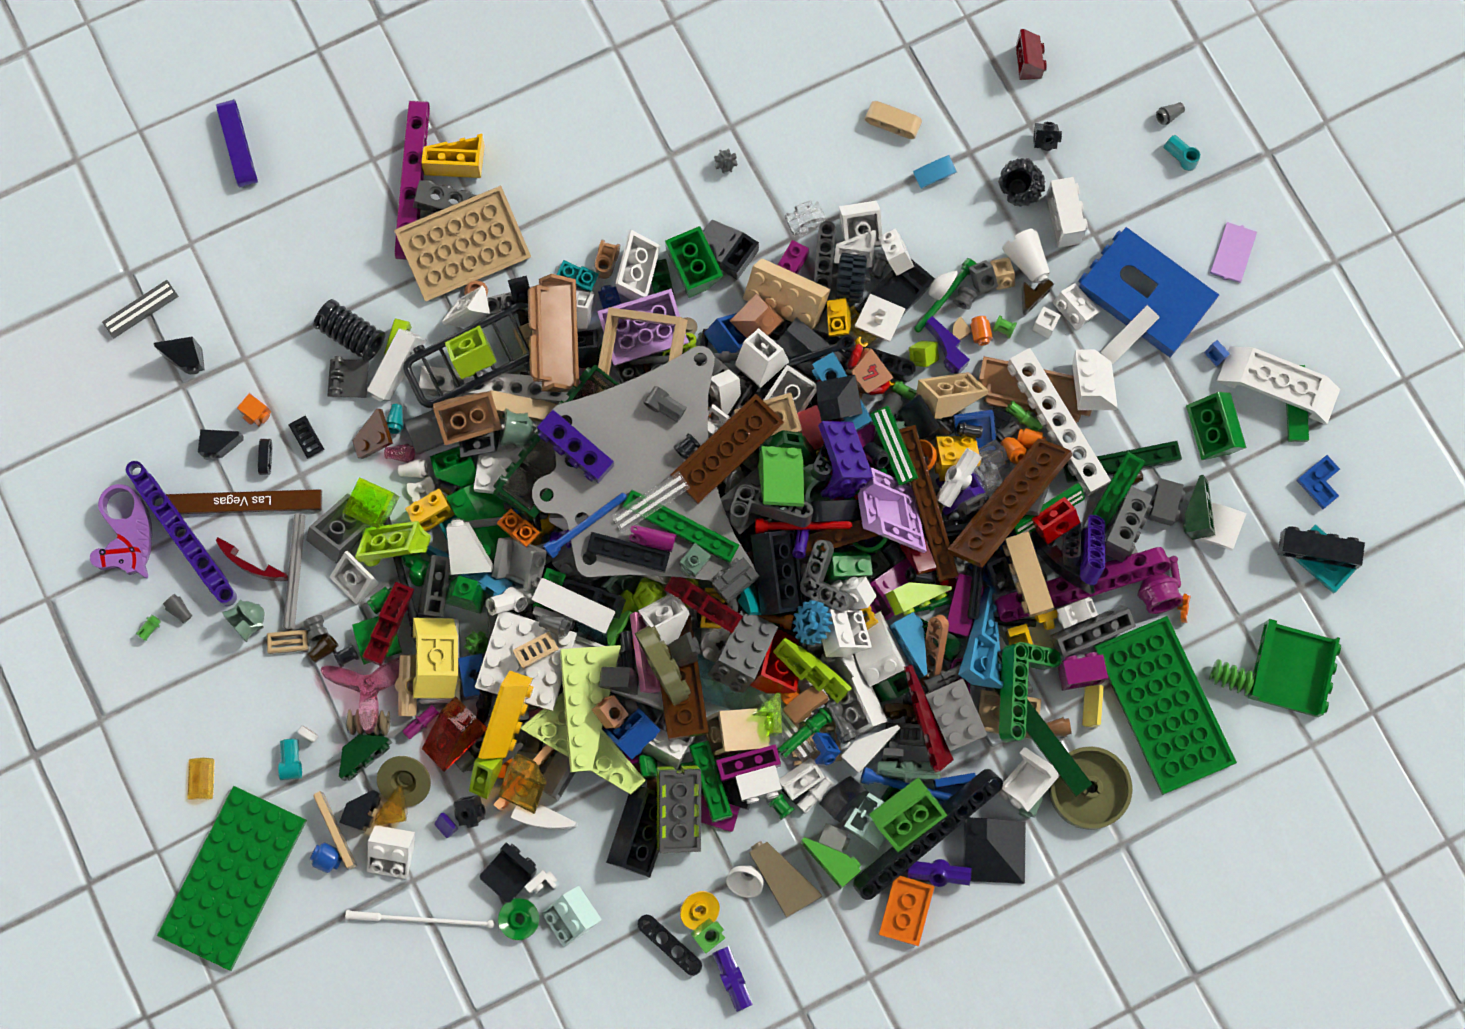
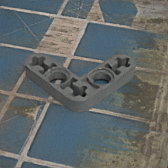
M819 540L813 546L800 583V590L805 596L822 602L836 610L848 611L854 605V598L849 593L823 582L834 547L830 541ZM821 546H824L826 552H823V550H821ZM816 562L821 566L818 574L813 571V566ZM811 584L812 587L818 588V590H810L807 586ZM825 589H829L831 592L828 600L823 597ZM836 598L844 599V601L847 602L846 605H843V603L836 600Z

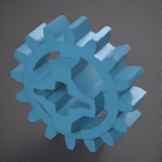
M810 600L809 602H803V607L798 606L799 613H794L796 620L792 624L796 625L793 632L798 633L796 638L801 639V643L815 645V643L821 644V639H827L825 633L831 632L828 625L832 624L829 621L832 614L827 613L829 608L824 606V603Z

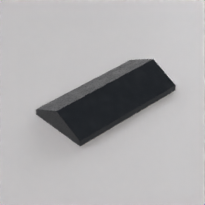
M797 317L776 342L783 348L788 360L830 346L829 343ZM838 351L834 352L846 372L849 360ZM825 356L795 365V367L812 381L817 382L818 380L812 372L815 369L812 364ZM830 372L827 375V380L836 378V373Z

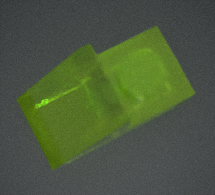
M775 693L770 696L752 714V716H766L764 727L767 730V736L775 737L782 733L781 693Z

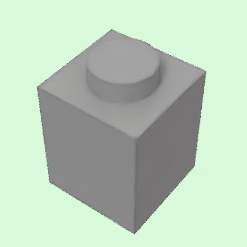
M826 823L818 843L841 852L842 849H847L850 838H847L848 832Z

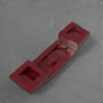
M217 537L216 542L222 552L242 570L265 580L288 581L287 574L269 564L265 571L237 557L236 555L239 550L234 545Z

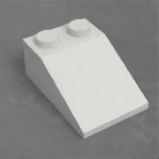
M881 611L875 614V618L879 623L867 630L872 648L854 653L869 687L903 671L904 667L909 665Z

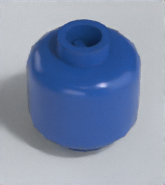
M322 843L320 846L316 845L310 860L314 868L330 873L333 868L338 869L342 858L339 857L340 854L336 847Z

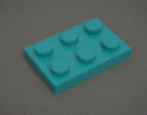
M1316 524L1310 529L1319 531V534L1327 535ZM1293 558L1333 594L1356 571V569Z

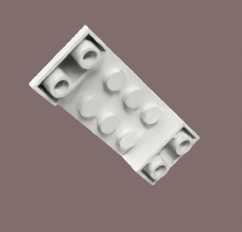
M1229 347L1228 352L1230 355L1224 360L1216 382L1234 389L1238 384L1308 411L1310 412L1308 418L1326 425L1328 424L1340 389L1327 376L1253 347Z

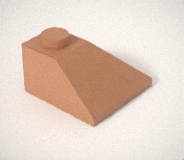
M756 293L730 322L748 338L758 328L769 337L784 320Z

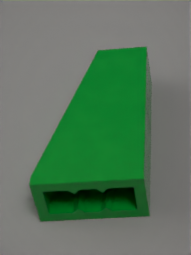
M458 576L448 585L445 604L481 614L487 595L478 581Z

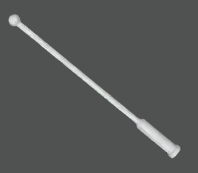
M346 910L345 915L346 920L380 921L385 919L487 926L488 928L495 926L493 920L482 922L388 916L374 912Z

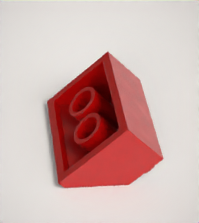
M777 629L755 680L750 686L767 694L795 693L799 678L773 651L785 638L798 646L799 639Z

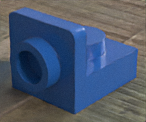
M816 732L812 737L817 750L821 753L814 760L815 763L818 765L832 764L841 751L831 734Z

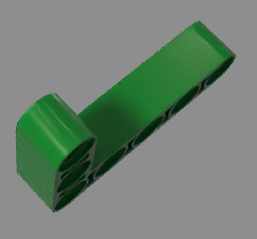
M1024 642L1004 647L1001 671L1003 687L1000 693L999 737L1003 742L1009 743L1024 739L1026 735L1029 667L1040 670L1058 667L1062 659L1057 650Z

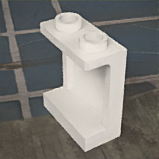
M1024 747L1020 752L1024 760L1003 782V787L997 794L1004 800L1010 799V803L1017 809L1023 808L1028 812L1060 775L1053 765Z

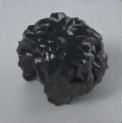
M1030 158L1010 160L1000 173L1001 176L998 180L1000 189L1003 194H1008L1007 201L1013 203L1014 206L1022 207L1025 205L1029 206L1031 203H1037L1038 199L1042 196L1041 192L1045 191V177L1042 175L1040 168L1034 165Z

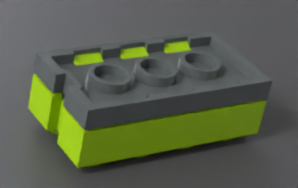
M673 766L657 767V849L660 853L701 852V769L698 766H681V770H676Z

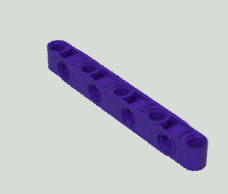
M139 461L129 462L126 466L128 477L198 576L220 603L225 606L233 605L237 600L236 592L158 482ZM135 468H141L138 475H133ZM162 498L163 503L160 506H155V501ZM185 529V535L177 537L178 531ZM203 560H207V567L200 569V563ZM224 592H231V596L229 599L222 600V594Z

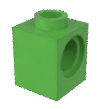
M710 918L690 933L706 954L725 939L722 934L724 931L718 921L713 923ZM709 930H713V936L709 939H706L705 933Z

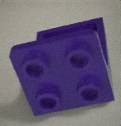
M822 421L818 427L832 463V477L828 486L820 492L821 496L829 497L830 499L836 497L852 498L858 490L867 486V483L874 478L853 422Z

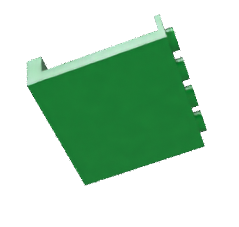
M1268 619L1264 622L1253 671L1255 680L1248 694V699L1314 717L1326 714L1329 707L1327 697L1333 689L1331 679L1337 670L1335 660L1341 651L1340 638L1331 639L1277 624L1276 620Z

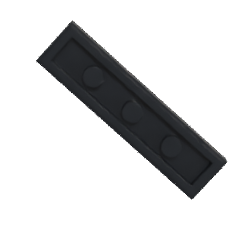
M591 532L586 550L587 553L663 573L666 571L670 552L595 532Z

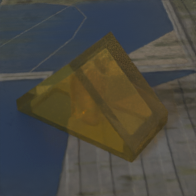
M398 785L377 812L374 822L376 825L407 820L408 810L402 785Z

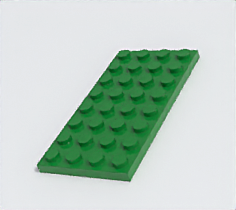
M1168 616L1094 646L1097 655L1103 654L1108 680L1162 795L1237 763Z
M233 786L157 936L232 971L307 820Z

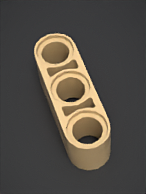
M879 101L871 102L865 117L867 123L908 139L916 138L922 123L920 117Z

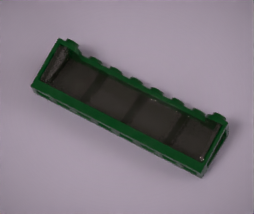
M594 365L591 369L587 367L578 379L581 383L577 388L574 385L566 394L569 398L565 402L590 396L620 384L598 366ZM561 416L572 425V418L570 416ZM538 431L530 439L533 442L530 447L524 446L517 455L520 457L516 464L512 462L505 470L508 474L506 476L501 475L493 485L495 488L494 495L531 520L541 511L536 507L532 498L534 483L539 478L551 474L556 468L554 445L549 441L545 443L538 436ZM565 457V463H566V465L569 466V467H573V466L568 462L569 458H568V457ZM544 488L540 492V498L548 502L554 493L551 489Z

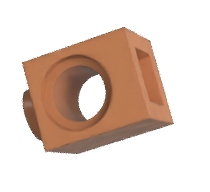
M614 695L605 697L592 709L606 729L620 727L625 722L623 719L629 715ZM610 709L613 711V718L609 716Z

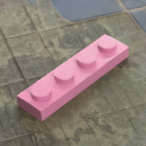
M634 612L630 614L640 692L658 693L661 691L660 681L654 675L648 659L635 636L636 632L647 626L640 613Z

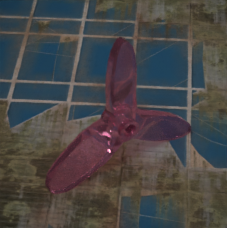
M400 657L383 664L370 675H362L336 666H324L321 668V673L326 679L360 693L359 718L361 726L366 733H371L378 721L379 701L377 694L380 690L393 686L399 677Z

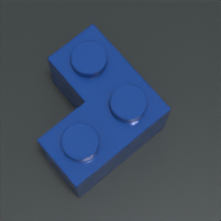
M639 708L620 727L616 729H606L604 727L602 729L631 759L640 754L642 749L650 741L654 740L661 731Z

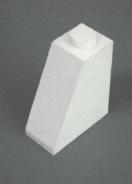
M463 520L451 521L446 527L451 575L491 572L493 563L469 522H463Z

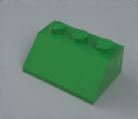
M700 226L665 240L666 251L688 298L708 290L723 277Z
M1216 392L1186 405L1201 460L1230 455L1247 448L1231 393Z

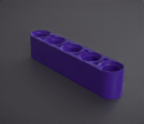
M235 99L216 104L239 188L258 183Z
M1089 515L1081 531L1080 578L1089 585H1096L1105 568V521L1097 515Z

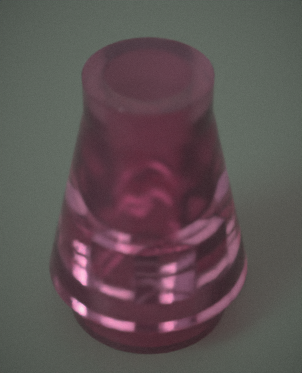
M409 444L385 447L384 456L386 459L409 463V461L414 460L415 449L414 446Z

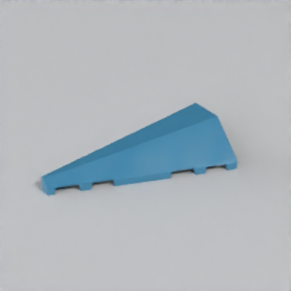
M430 545L427 552H425L429 556L449 557L448 553ZM491 572L457 574L458 576L478 581L483 590L492 597L503 594L510 587H516L514 582L505 578L497 579L492 577Z
M989 586L983 591L980 601L979 618L974 621L958 675L972 685L1000 689L1003 687V681H1000L999 671L1002 670V664H998V652H1000L998 622L994 621V612L997 610L996 605H993L992 599L995 591Z

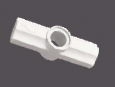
M966 448L956 466H951L947 470L945 475L946 481L936 496L939 502L947 507L952 506L960 491L968 488L972 481L971 474L982 456Z
M510 587L503 594L487 599L486 607L491 615L509 610L521 612L528 605L535 603L532 597L536 590L527 591L524 588L517 590L515 587Z

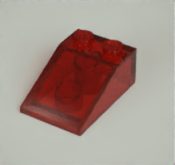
M455 696L440 711L422 750L445 772L487 730V727Z

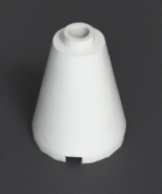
M1036 229L1022 231L1015 235L1016 239L1013 242L1008 240L1003 245L1004 253L1033 283L1041 284L1048 280L1050 272Z

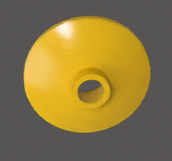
M698 891L691 894L685 899L680 909L682 922L692 930H695L708 918L714 923L720 911L719 902L712 893L707 891Z

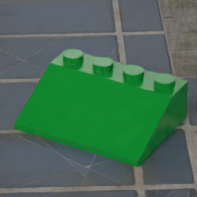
M474 484L446 497L456 517L464 521L503 517L509 511L504 510L505 502L496 495L474 492ZM498 525L472 528L494 565L498 538L511 536Z

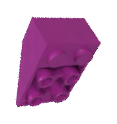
M905 558L869 582L876 594L875 599L870 604L871 611L874 614L881 611L886 621L895 614L885 594L908 583L905 577L906 570L911 565L908 558Z

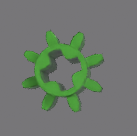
M472 631L471 634L465 637L466 644L464 647L469 650L471 655H476V653L483 654L487 650L488 638L482 631H479L478 634Z

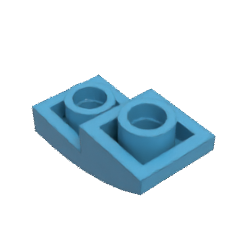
M947 155L914 170L913 173L920 188L923 189L938 180L941 181L957 173V170L950 155Z

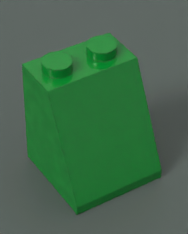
M848 546L847 549H834L823 582L831 585L836 580H849L852 577L860 578L866 576L868 579L873 575L871 555L855 546Z

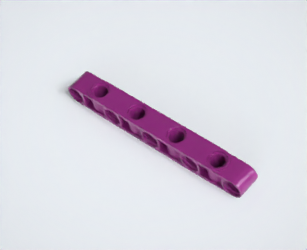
M409 101L397 228L420 219L421 209L413 208L415 197L412 200H407V197L410 195L415 196L419 180H424L422 155L423 148L427 146L430 115V104L428 101ZM421 125L419 129H413L415 126ZM418 160L416 164H410L411 161ZM396 236L395 259L407 260Z
M1155 547L1134 553L1130 557L1126 556L1123 563L1116 559L1106 562L1097 584L1094 585L1095 593L1093 594L1072 585L1062 577L1046 581V585L1053 606L1057 608L1165 573L1171 568V564L1162 547ZM1017 591L1001 596L995 601L996 610L1002 622H1011L1029 616L1028 613L1025 614L1021 602L1024 600L1021 594L1018 595Z

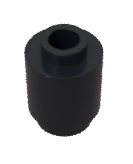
M870 442L863 447L867 461L871 466L883 469L888 465L890 460L888 453L876 443Z
M910 565L906 570L905 577L908 583L934 584L937 573L934 570L918 575L913 566Z

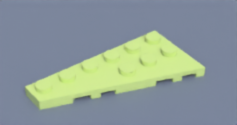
M621 645L560 650L570 772L591 771L593 769L603 724L593 713L592 709L602 699L610 695L609 689L599 687L601 668L616 667Z
M562 692L557 698L553 711L542 709L523 725L521 729L569 757L564 694ZM601 730L591 771L631 795L646 780L607 734Z

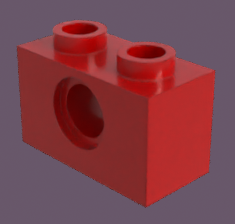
M1065 497L1042 511L1039 516L1032 518L1036 532L1047 544L1080 523L1076 508Z

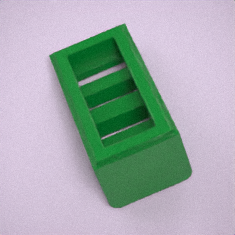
M640 756L639 762L642 777L645 780L657 778V760L650 756Z

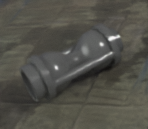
M833 699L828 700L824 704L825 707L823 709L836 724L835 732L838 736V741L841 740L842 744H845L857 737L855 728H853L851 723L845 721L842 716L843 707L841 701L837 704Z

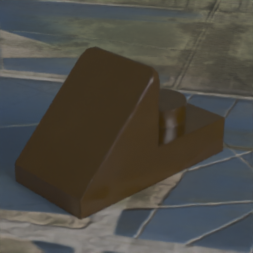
M1050 279L1045 283L1038 284L1034 290L1026 282L1023 283L1021 288L1022 313L1025 316L1052 290L1054 283Z

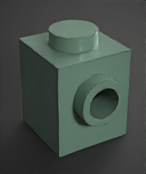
M695 543L680 561L679 565L682 567L680 570L688 577L691 575L696 577L708 563L711 555Z

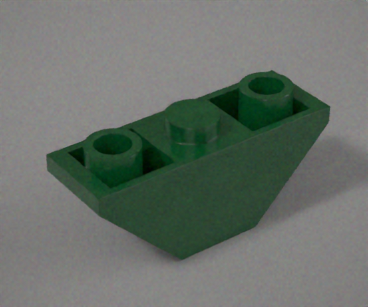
M782 430L770 436L761 445L765 447L801 449L803 465L805 466L814 464L817 458L815 449L805 436L799 432ZM761 446L758 448V455H759V456H760Z
M358 734L342 747L339 777L343 781L347 779L348 781L352 780L358 775L357 771L363 766L366 768L374 762L373 758L379 753L382 755L390 749L389 745L393 742L388 737Z

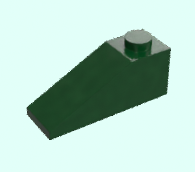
M1199 475L1185 512L1183 530L1192 540L1215 536L1209 482L1204 475Z

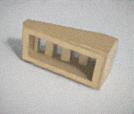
M547 632L515 648L513 652L521 667L525 669L558 651L559 648L550 632ZM547 639L549 645L551 646V649L547 650L543 642V640ZM537 643H539V644L541 645V647H542V649H543V651H544V652L541 653V654H540L538 648L536 647V644H537ZM532 647L537 656L533 657L528 648ZM525 651L529 660L525 661L521 652Z

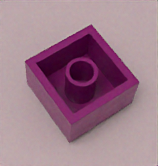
M1097 652L1085 654V657L1077 658V656L1066 657L1057 667L1062 691L1100 685L1108 679L1103 654L1097 655Z

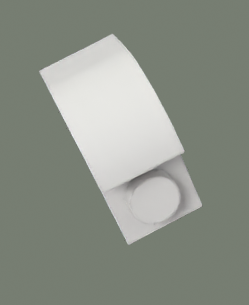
M1091 597L1056 609L1058 620L1063 628L1098 615Z

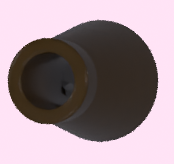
M330 634L322 636L308 655L316 663L336 651L339 644Z

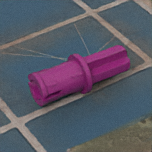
M431 704L422 714L415 716L416 719L403 729V734L408 739H411L421 729L427 728L426 725L440 713Z

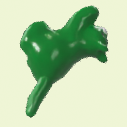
M420 553L401 555L403 565L410 570L409 579L414 586L421 587L424 583L429 562L424 560Z

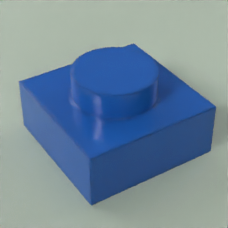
M1218 340L1213 342L1204 352L1216 367L1230 355Z

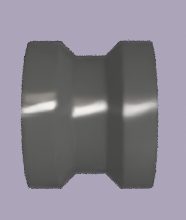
M961 286L958 289V296L954 298L953 303L962 309L969 310L972 306L971 302L976 298L977 294L973 290Z

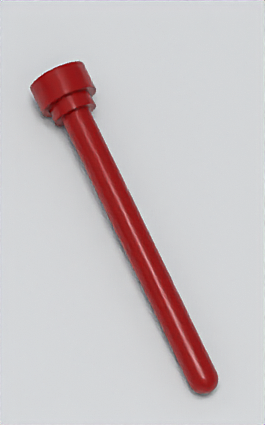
M755 518V534L768 532V530L850 529L852 527L850 521L811 522L807 527H798L785 522H768L764 518Z

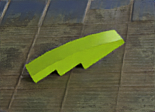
M786 638L773 651L801 681L806 678L819 692L824 689L837 704L852 689L822 661Z

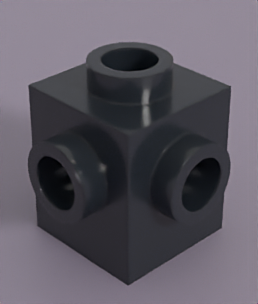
M1053 122L1035 123L1033 135L1034 148H1041L1045 151L1057 149L1058 142L1061 143L1062 131H1059L1058 124Z
M480 796L462 797L454 802L455 819L458 820L459 826L475 827L479 825L480 821L485 819L486 810Z

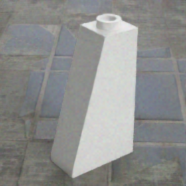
M398 329L367 391L372 393L371 397L381 402L382 400L391 399L405 377L404 362L409 356L414 354L413 349L415 347L425 345L426 339L411 331Z

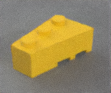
M478 134L477 137L470 139L460 138L457 142H442L425 146L422 155L424 175L481 178L485 148L483 134Z

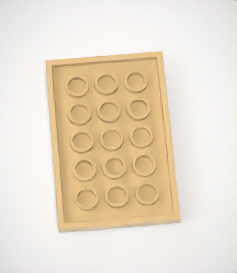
M501 185L394 230L425 302L531 257Z

